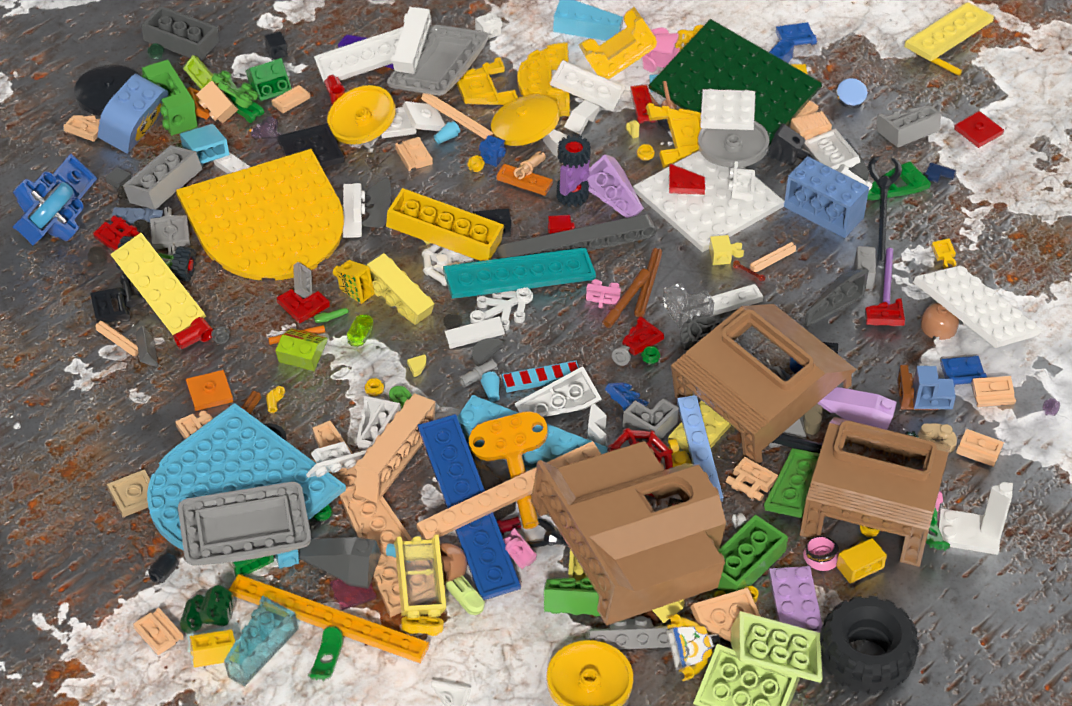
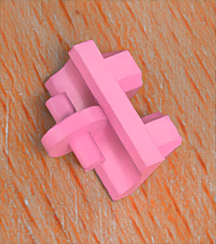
M593 279L591 284H587L586 300L599 303L600 309H603L604 304L616 305L620 300L621 289L618 283L612 282L607 287L602 286L600 280Z
M515 528L508 537L503 539L506 551L521 569L526 565L530 566L536 560L537 554Z

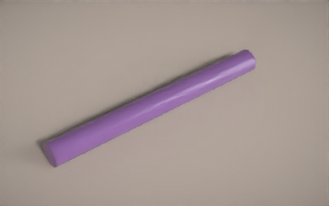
M892 248L886 249L883 302H887L888 305L890 304Z

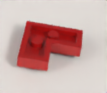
M293 289L277 297V303L299 324L330 307L329 300L319 291L305 299H302Z

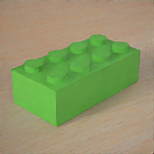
M755 515L718 550L723 555L725 564L717 589L728 594L742 590L746 586H751L786 552L788 536Z

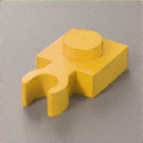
M950 238L932 242L931 247L937 261L943 260V268L948 269L947 264L955 267L956 261L954 257L956 253Z

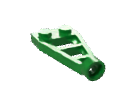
M911 161L901 165L902 173L900 178L908 186L897 187L893 183L889 187L890 190L887 192V198L916 194L929 189L931 182ZM893 168L884 175L890 178L893 175L895 168ZM875 181L868 192L867 201L878 200L881 197L880 189Z

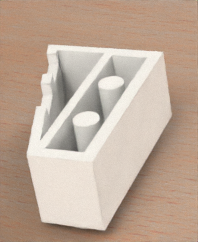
M364 396V408L361 413L362 420L359 424L357 436L359 452L372 447L377 436L384 432L386 425L392 422L396 412L401 410L400 403Z

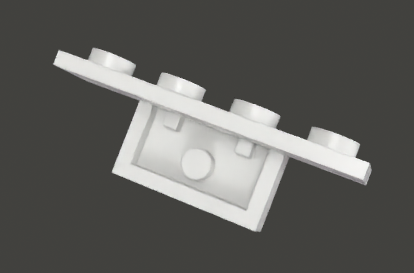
M361 183L344 184L343 238L362 237V214H365V203L362 202H365V191H362Z
M345 442L315 449L311 455L317 464L306 475L308 478L313 476L321 477L328 472L336 473L342 468L350 469L356 465L359 459L364 457L366 450L351 454Z

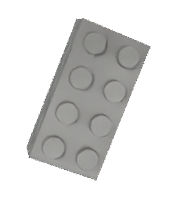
M170 145L127 181L123 187L130 203L155 210L168 198L172 197L177 189L182 188L190 179L194 178L202 170V166L196 151Z

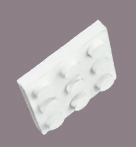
M703 89L701 128L754 130L755 91Z

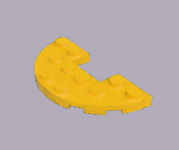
M568 43L547 45L546 49L533 51L520 64L518 69L517 83L521 95L537 94L548 96L556 102L560 116H570L569 93L558 88H552V85H550L552 70H557L562 60L568 62Z

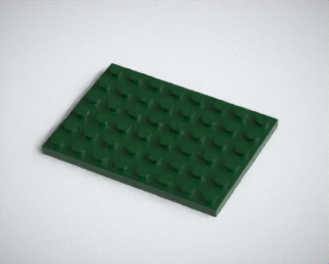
M712 19L707 21L649 84L650 90L666 99L663 82L666 81L670 100L675 105L684 110L700 113L702 111L703 89L755 91L754 121L762 125L767 131L769 146L782 124L788 126L791 123V119L795 118L822 88V82Z

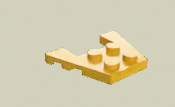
M501 57L495 58V61L490 64L488 62L482 64V67L475 70L473 68L466 71L456 83L465 104L505 105L518 98L515 90L497 93L491 80L490 74L505 72Z
M652 103L647 104L646 109L650 121L667 119L675 149L660 151L659 155L663 168L699 151L698 136L702 129L700 112L684 109L674 110L669 109L668 106L658 107Z

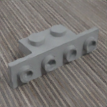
M640 616L635 619H625L610 624L609 629H589V640L607 643L618 650L670 647L666 631L672 628L667 626L653 627L651 618Z

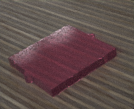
M341 579L330 582L334 592V599H337L342 610L376 599L372 589V582L368 589L349 586L343 583Z

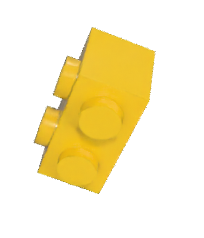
M871 538L867 541L859 542L850 549L842 550L838 554L836 567L851 584L883 569L887 555L876 541Z

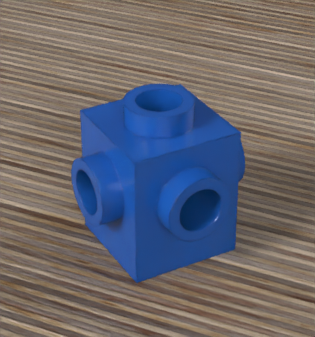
M488 135L480 143L479 151H481L484 163L497 167L506 153L504 140Z

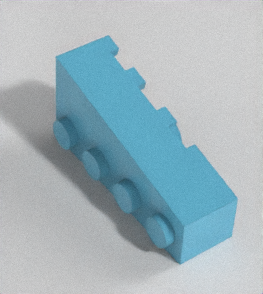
M559 0L554 14L553 32L607 41L622 31L623 17L576 0Z

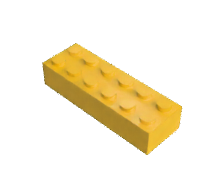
M404 188L401 189L388 209L386 227L479 261H486L492 258L502 241L504 225Z

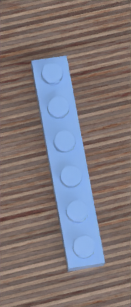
M697 396L677 398V405L692 463L700 465L702 470L707 473L712 485L718 489L720 500L723 502V494Z

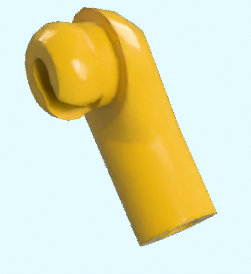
M277 386L267 394L268 412L275 413L278 410L277 402L284 397V387Z

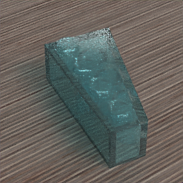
M264 596L260 599V605L257 610L254 609L251 614L250 622L241 631L240 639L236 640L224 660L228 678L243 686H246L299 630L295 612Z

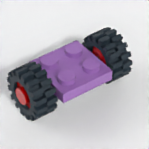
M567 135V139L563 137L562 141H559L557 157L559 162L563 163V166L560 168V180L557 182L556 196L558 201L562 202V205L565 206L567 203L568 207H571V205L577 207V204L581 206L583 202H587L589 197V185L586 180L589 177L591 146L590 142H587L586 138L582 139L580 135L579 137Z

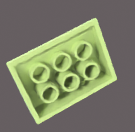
M739 612L731 627V645L738 661L821 683L820 633L745 612Z
M717 644L693 704L696 706H789L800 678L738 661L734 650Z

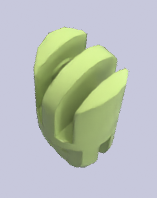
M463 575L461 578L457 577L454 581H449L445 584L448 591L467 613L479 615L483 612L485 606L483 598Z

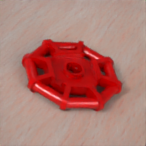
M624 429L623 433L612 444L608 445L607 451L611 452L621 449L620 447L627 440L630 445L639 443L635 438L646 439L647 445L654 451L658 462L664 458V470L673 468V450L669 449L655 435L653 430ZM651 443H653L661 451V453ZM652 493L646 494V496L654 497Z

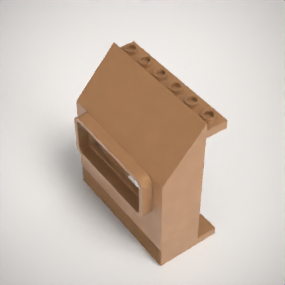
M775 304L741 306L671 365L675 398L693 396L694 393L741 433L743 455L757 464L763 461L762 450L839 384L843 382V388L848 389L852 385L851 374L857 370ZM753 326L804 368L788 381H783L737 344L735 340Z
M834 417L829 422L806 497L800 536L810 539L821 536L825 516L905 536L900 562L920 567L951 446ZM847 442L850 443L849 446L851 447L855 443L863 445V450H866V447L869 448V451L875 448L883 450V455L888 452V456H891V453L903 455L902 459L905 460V457H907V461H910L911 458L922 460L924 465L923 471L845 452L843 447L847 445Z

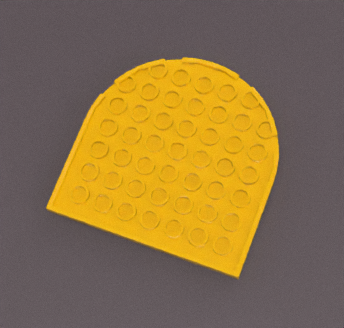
M312 149L176 190V195L207 255L213 261L215 260L221 264L223 269L248 279L262 280V278H275V280L293 278V265L297 262L312 271L318 267L319 263L324 259H328L334 253L343 235L344 214L342 205Z

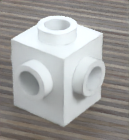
M493 12L475 18V30L486 32L489 39L501 35L502 21Z

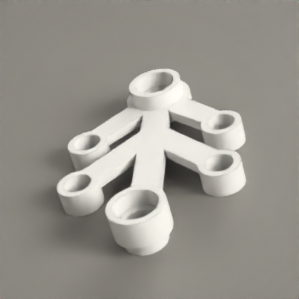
M526 287L517 289L516 292L493 293L492 298L479 296L477 298V306L479 308H486L488 305L495 307L486 312L480 310L471 312L470 323L473 324L487 320L503 311L500 320L502 324H506L503 325L504 331H507L510 328L509 317L512 306L518 304L517 311L514 312V321L516 323L524 322L525 306L533 300V293ZM503 297L511 298L509 300H501Z

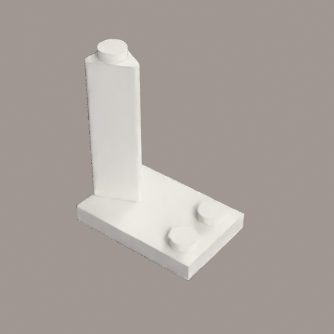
M1003 482L1000 485L992 486L984 515L941 508L938 528L943 541L949 543L950 547L998 555L1000 539L1012 499L1013 483Z

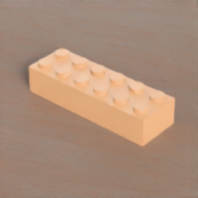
M415 393L409 400L405 401L403 408L396 412L392 422L388 423L384 432L377 436L372 447H368L364 457L357 461L355 466L357 474L354 482L356 485V495L378 503L423 445L418 425L434 420L435 401Z

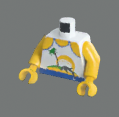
M678 614L669 615L667 618L671 620V625H667V627L672 629L666 632L676 671L684 673L682 681H686L697 675L708 664V658L713 655L711 648L716 647L717 644L720 645V638L718 634L708 635L706 627H700L697 622L680 617Z

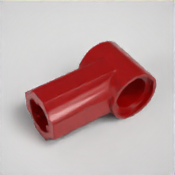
M329 75L324 80V84L330 96L331 105H333L345 93V88L341 85L338 77Z
M198 317L191 322L189 327L174 334L173 339L179 349H184L199 340L201 342L209 341L213 337L211 335L213 328L203 317Z

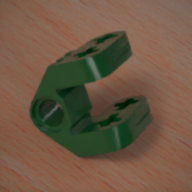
M215 585L206 591L205 597L195 595L189 598L180 620L181 629L187 634H192L201 628L202 623L227 626L234 608L233 593L221 585Z

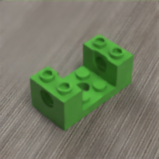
M169 60L142 67L143 75L141 76L168 91V97L161 99L162 107H160L161 114L164 117V120H162L164 129L168 130L172 136L197 128L194 100Z

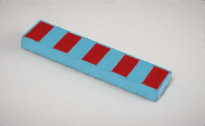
M577 361L532 368L502 374V381L506 393L549 385L579 369Z

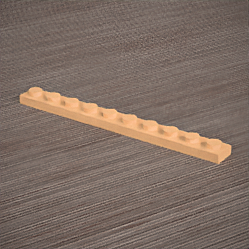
M592 441L547 463L559 468L601 455V453ZM536 468L418 522L416 525L424 540H432L434 535L441 537L532 494Z

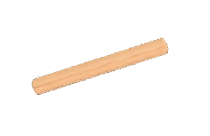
M423 93L422 101L483 139H486L488 135L493 136L492 131L436 96Z

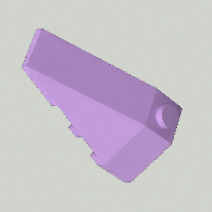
M604 154L589 168V177L586 180L588 181L589 192L609 204L626 218L634 217L644 209L624 170L614 157Z
M836 387L817 404L831 414L836 413L842 419L887 430L893 418L897 402L879 394Z

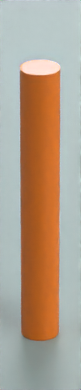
M321 325L300 331L316 335L325 333V327ZM282 335L269 337V345L279 343Z

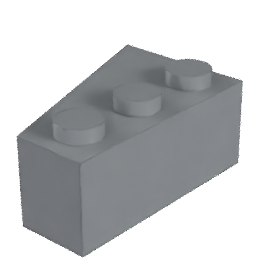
M931 105L910 108L909 112L899 113V110L893 111V114L886 116L880 113L877 114V132L896 147H901L940 131L941 113Z

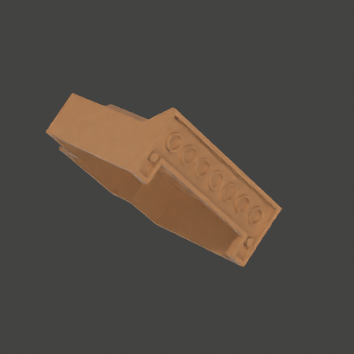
M645 441L559 468L542 460L537 461L531 503L539 516L550 515L598 593L597 611L606 626L718 588L725 564V559L718 550L723 539L726 521L719 491L712 485L707 473L702 470L700 465L685 463L664 470L662 463L658 462L652 448H649ZM652 493L656 500L678 494L683 503L654 512L644 495Z

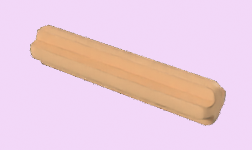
M790 242L750 263V269L756 273L794 253L796 245Z
M103 321L96 324V331L132 356L139 354L138 347L134 342Z

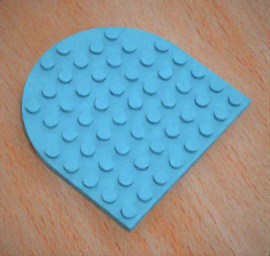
M234 403L165 455L149 481L147 501L150 516L157 530L174 546L184 550L178 505L184 499L286 482H297L303 490L309 520L346 491V485L329 472L321 477L313 476L308 478L306 474L316 463Z

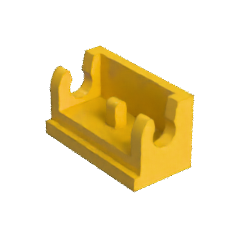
M232 629L190 636V651L194 668L236 661V642Z

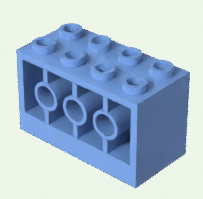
M807 156L788 175L784 207L846 238L864 219L869 187Z

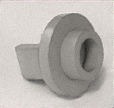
M621 345L619 348H616L612 352L613 361L621 366L627 365L631 359L628 352L630 347Z

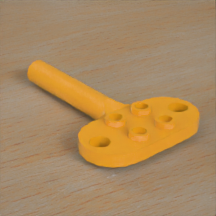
M531 411L521 412L477 425L469 436V445L473 454L481 460L505 459L512 479L526 472L522 455L541 447L546 442L548 426L545 419L538 413ZM536 425L543 427L540 432H534L532 429ZM483 440L485 443L482 447H475V442ZM532 494L517 500L524 529H532L539 525L536 509L531 503Z

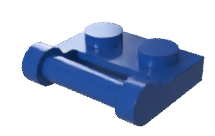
M808 22L776 26V34L779 40L784 38L792 39L795 44L794 46L817 44L816 35L813 34Z
M979 356L941 359L940 365L945 379H953L954 387L960 384H971L972 380L976 378H987Z

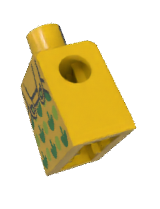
M348 260L341 266L337 265L334 267L332 273L338 278L341 291L360 304L375 294L369 266Z

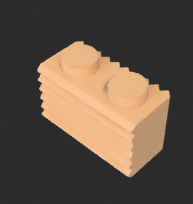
M823 111L814 114L802 115L795 119L792 118L790 128L804 137L805 140L831 131L832 124Z

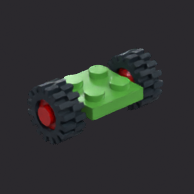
M123 236L120 239V243H118V249L133 238ZM178 246L173 255L158 253L169 269H172V273L178 280L186 282L191 280L195 270L194 265H196L195 249Z

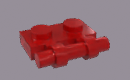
M114 215L111 218L113 223L110 225L105 221L93 233V236L112 251H116L118 243H120V239L123 236L135 237L140 232L135 226L127 224L126 220L122 217L118 218Z

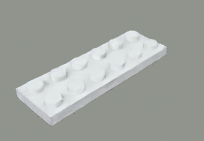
M400 28L314 56L323 83L329 75H334L341 81L391 64L392 54H395L396 41L400 39Z

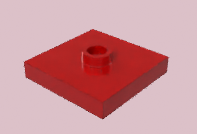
M981 111L960 121L954 127L958 133L978 148L1004 133L1003 128Z

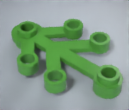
M222 70L219 74L214 73L211 78L214 82L218 83L219 89L236 97L235 102L241 107L248 108L249 105H252V100H257L259 96L257 92L251 90L252 86L248 83L243 82L242 86L237 88L231 81V74L227 71Z

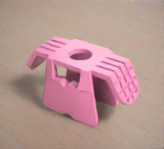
M664 27L651 30L657 40V45L652 51L642 57L643 69L649 72L656 71L657 67L665 68L680 52V48H675L674 45L678 40L679 34H669L668 30Z

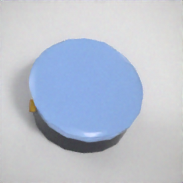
M845 79L838 85L837 98L844 107L855 109L864 103L867 97V88L860 80Z

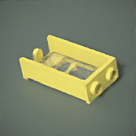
M434 535L432 540H421L420 536H416L411 541H402V537H397L394 542L401 616H407V618H418L420 615L428 614V617L440 616L446 609L439 535Z

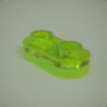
M359 315L355 318L347 332V342L349 345L359 347L365 344L373 330V319L371 316Z

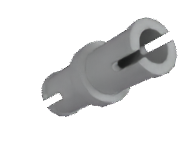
M491 359L479 367H473L472 371L459 377L461 385L466 388L478 380L481 381L484 373L498 370L497 364Z

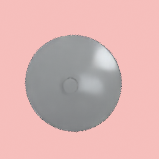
M755 121L754 130L702 128L698 136V148L704 158L716 165L734 168L735 161H738V168L745 167L760 161L766 155L769 148V135L765 128Z

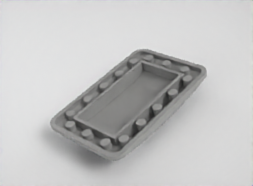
M443 25L431 26L428 30L415 74L394 71L387 80L388 86L395 89L432 95L447 93L475 61L489 39L488 34L483 31Z
M286 482L187 498L178 505L184 556L189 565H211L261 558L304 548L311 542L303 490L297 482Z

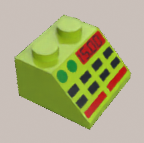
M290 329L282 334L275 350L278 361L315 372L328 338Z

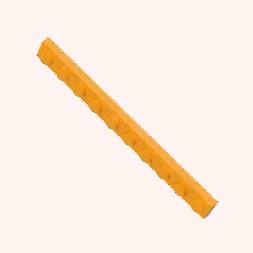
M239 574L229 588L234 597L323 629L329 626L338 627L345 637L420 664L429 649V642Z

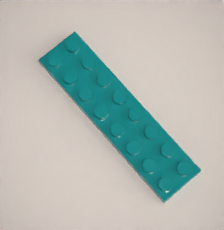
M586 248L443 266V273L452 299L515 291L526 287L530 289L590 281L596 278V273Z

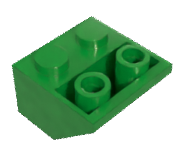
M282 58L245 70L252 90L259 94V101L282 95L292 89Z

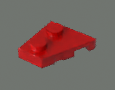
M669 164V193L705 195V177Z
M902 298L896 299L893 304L888 305L887 302H883L879 305L866 307V325L904 326L905 317Z
M639 317L637 325L630 329L629 334L623 339L622 345L629 346L630 349L628 351L635 356L644 351L646 347L653 346L664 340V333L643 317Z

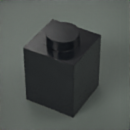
M281 31L265 35V47L271 61L288 57L287 43Z

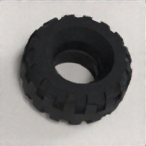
M869 595L868 598L856 596L852 597L849 602L844 600L839 603L831 613L827 614L820 631L821 658L823 667L830 676L834 675L835 682L841 686L846 685L850 687L851 691L857 693L859 691H866L867 694H877L880 690L887 692L896 688L897 685H900L901 682L903 683L909 677L917 659L919 639L917 638L918 631L912 620H909L908 614L902 608L898 609L895 607L894 602L887 599L886 601L880 600L878 596ZM857 640H869L880 645L885 650V653L878 656L866 655L853 649L850 643Z

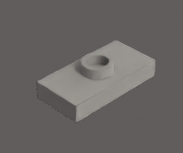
M297 262L293 265L294 291L305 299L313 294L312 273L309 268Z

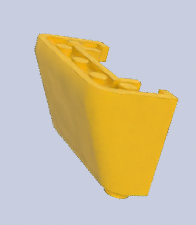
M635 7L624 14V22L627 27L600 46L594 39H586L578 44L597 75L611 79L656 47L657 40Z

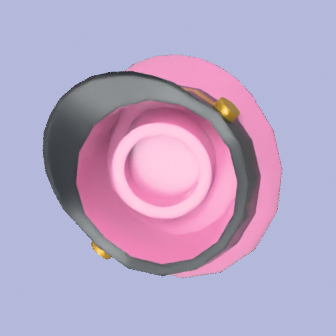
M816 536L807 541L803 556L806 563L812 568L819 571H828L836 567L839 546L829 537Z

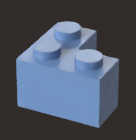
M917 366L912 386L914 388V409H953L956 398L953 379H938L937 366Z

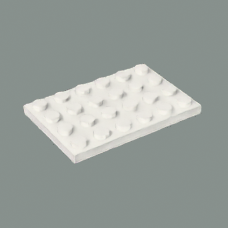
M963 266L919 275L913 281L914 284L995 348L1039 336L1042 330L1034 321L1022 315L1020 310L1013 308L1006 299L999 297L992 288L981 283L979 278L971 275Z

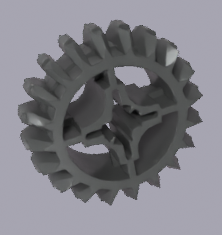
M701 314L699 317L694 315L692 319L688 318L680 332L681 344L684 350H689L721 324L723 319L718 320L717 316L710 317L709 314L707 316Z

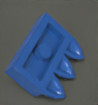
M609 383L605 388L610 397L617 401L624 411L634 401L644 406L649 404L646 400L638 399L640 393L630 391L632 386L627 383Z

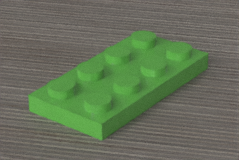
M792 448L764 504L766 511L803 518L806 497L820 455L819 453Z

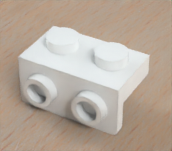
M735 161L734 168L730 167L729 178H733V180H729L728 191H732L731 198L753 200L755 170L738 169V161Z

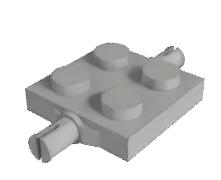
M166 207L164 208L165 216L150 219L152 246L154 250L168 248V255H172L171 251L174 254L175 247L190 246L187 215H172V209L168 207L167 212Z

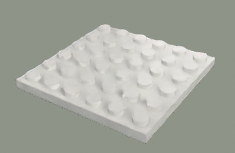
M700 151L673 165L704 176L705 195L669 193V167L633 186L635 193L701 252L709 249L711 236L728 235L731 237L784 207L785 202L757 177H755L753 200L731 198L732 191H728L729 180H733V178H729L730 167L719 166L708 161Z

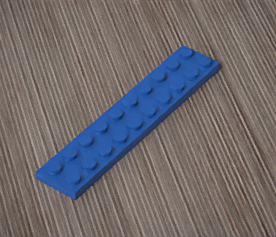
M454 414L419 424L418 431L447 509L485 492L457 415ZM493 512L455 530L462 551L466 556L475 587L483 600L521 589Z

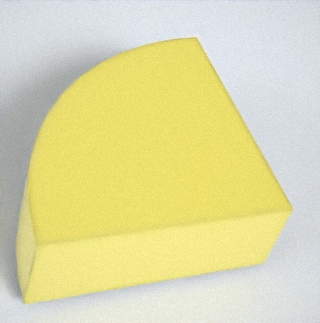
M636 120L626 123L625 128L632 138L639 137V123Z
M425 354L407 359V364L414 377L419 376L427 364Z

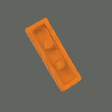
M503 164L497 173L498 181L546 196L553 185V179L535 173L518 179L519 176L516 178L514 175L516 167Z

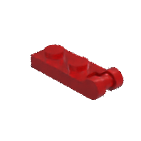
M630 86V94L637 122L639 124L648 121L655 123L656 120L650 121L648 115H643L648 113L646 109L647 104L652 103L648 86Z

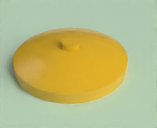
M373 85L360 86L344 93L334 102L328 113L327 123L338 141L351 145L366 143L379 137L391 125L396 112L395 103L389 92L381 87Z
M537 94L526 95L502 106L492 119L491 129L494 137L504 140L505 145H527L548 135L558 124L560 112L552 98Z
M577 641L563 647L552 657L547 669V688L550 696L558 706H623L632 691L633 671L628 659L617 648L600 641Z

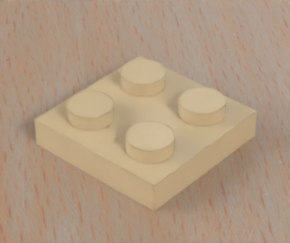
M145 469L107 484L108 491L123 517L148 508L147 491L150 478Z

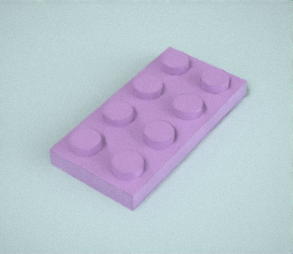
M810 566L770 568L768 574L778 622L820 633L822 621Z

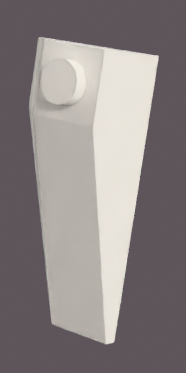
M582 366L514 404L519 413L531 411L538 413L542 417L583 410L602 399Z

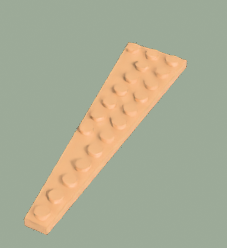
M331 421L313 427V434L319 448L345 442ZM355 466L350 469L342 468L336 473L329 472L346 485V491L339 496L356 537L377 541L381 556L373 578L389 616L393 617L401 613L396 558L386 555V547L388 543L394 544L397 537H402V541H411L412 538L383 496L376 503L356 495V485L354 482L357 471ZM427 560L411 561L410 563L404 562L405 572L433 570ZM425 574L405 575L408 606H416L436 597L433 574L430 576Z

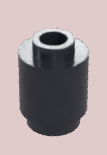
M170 553L160 555L148 568L149 578L155 583H164L176 569L178 561L175 556Z

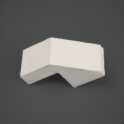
M584 100L571 112L564 127L581 135L587 122H594L600 106Z
M592 404L587 439L606 446L607 434L602 431L606 428V414L595 404Z

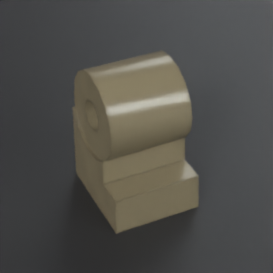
M816 404L802 416L807 434L814 435L820 431L823 408L819 404Z

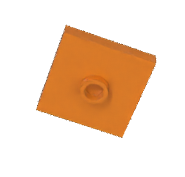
M224 370L186 379L195 411L233 402V396Z

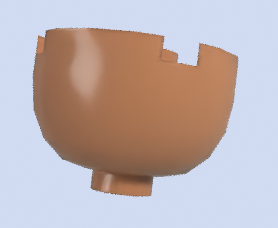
M934 303L927 307L921 318V329L931 338L933 336L939 337V340L950 339L955 336L959 327V319L939 303Z
M451 543L440 544L443 581L445 585L449 581H454L457 577L461 578L462 575L464 576L468 564L466 556L459 546Z

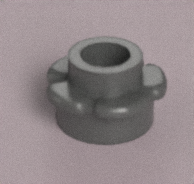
M224 326L216 327L211 333L212 339L218 344L226 343L230 337L229 329Z

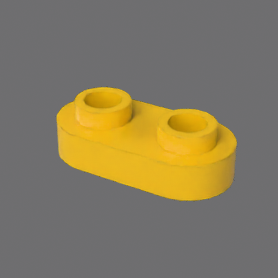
M404 616L401 619V629L407 634L425 633L429 636H437L443 632L444 621L437 617L420 616L418 618H407V616Z

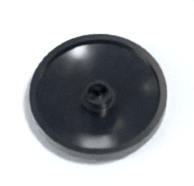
M103 65L85 72L77 80L74 87L76 101L83 110L101 116L107 103L134 74H140L122 65Z

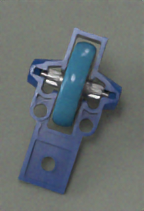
M70 154L53 174L44 172L34 182L24 179L13 191L17 202L24 211V214L13 225V228L23 235L32 246L46 232L56 238L68 241L79 229L75 218L84 208L80 199L97 180V177ZM50 190H52V191L43 199V197H44Z

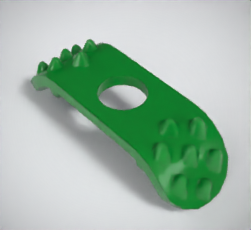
M935 508L929 530L934 532L936 536L928 533L926 543L930 548L934 547L937 550L943 549L946 551L950 549V544L943 541L937 525L938 513Z
M329 626L323 631L321 646L313 668L307 676L311 680L322 679L325 681V679L331 678L343 645V633L338 627ZM325 655L333 657L329 663H322L321 659Z

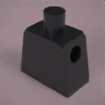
M782 124L774 135L767 156L792 166L798 158L804 160L807 156L810 157L811 153L803 149L806 142L805 138L785 124Z

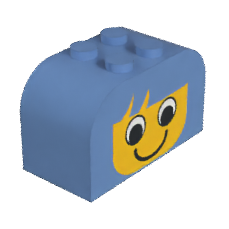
M138 74L132 75L105 106L99 122L98 138L128 154L161 117V99L168 97V91Z

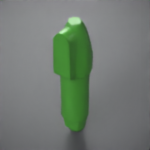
M341 308L329 313L324 312L315 315V323H325L344 316L349 312V309Z

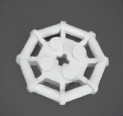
M433 244L422 252L424 257L423 272L425 275H429L442 283V286L447 287L445 276H443V266L474 262V259L443 247V250L436 254L435 252L441 246ZM431 260L437 261V265L432 266Z

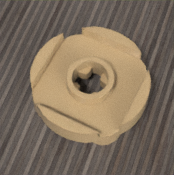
M926 423L921 426L917 434L918 438L934 442L935 440L932 439L940 440L939 443L950 445L949 453L955 450L957 443L956 435L948 424Z

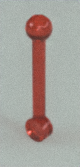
M736 260L733 262L734 268H740L752 274L761 282L765 281V275H759L740 264V261Z

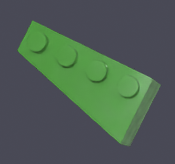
M588 577L580 581H576L575 578L546 580L544 587V612L600 616L597 611L599 595Z

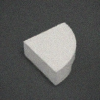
M742 513L732 516L733 525L736 532H738L747 521Z

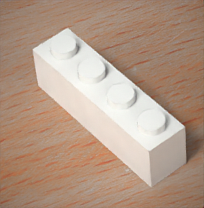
M409 7L408 13L405 14L404 26L400 28V39L396 41V51L391 57V64L394 65L395 71L415 74L431 23L429 9Z

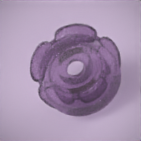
M1053 397L1045 400L1043 404L1045 415L1055 416L1058 413L1060 402L1056 401Z

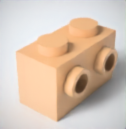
M212 80L196 94L200 98L198 101L204 109L208 108L211 111L209 115L215 121L219 120L224 123L238 110Z

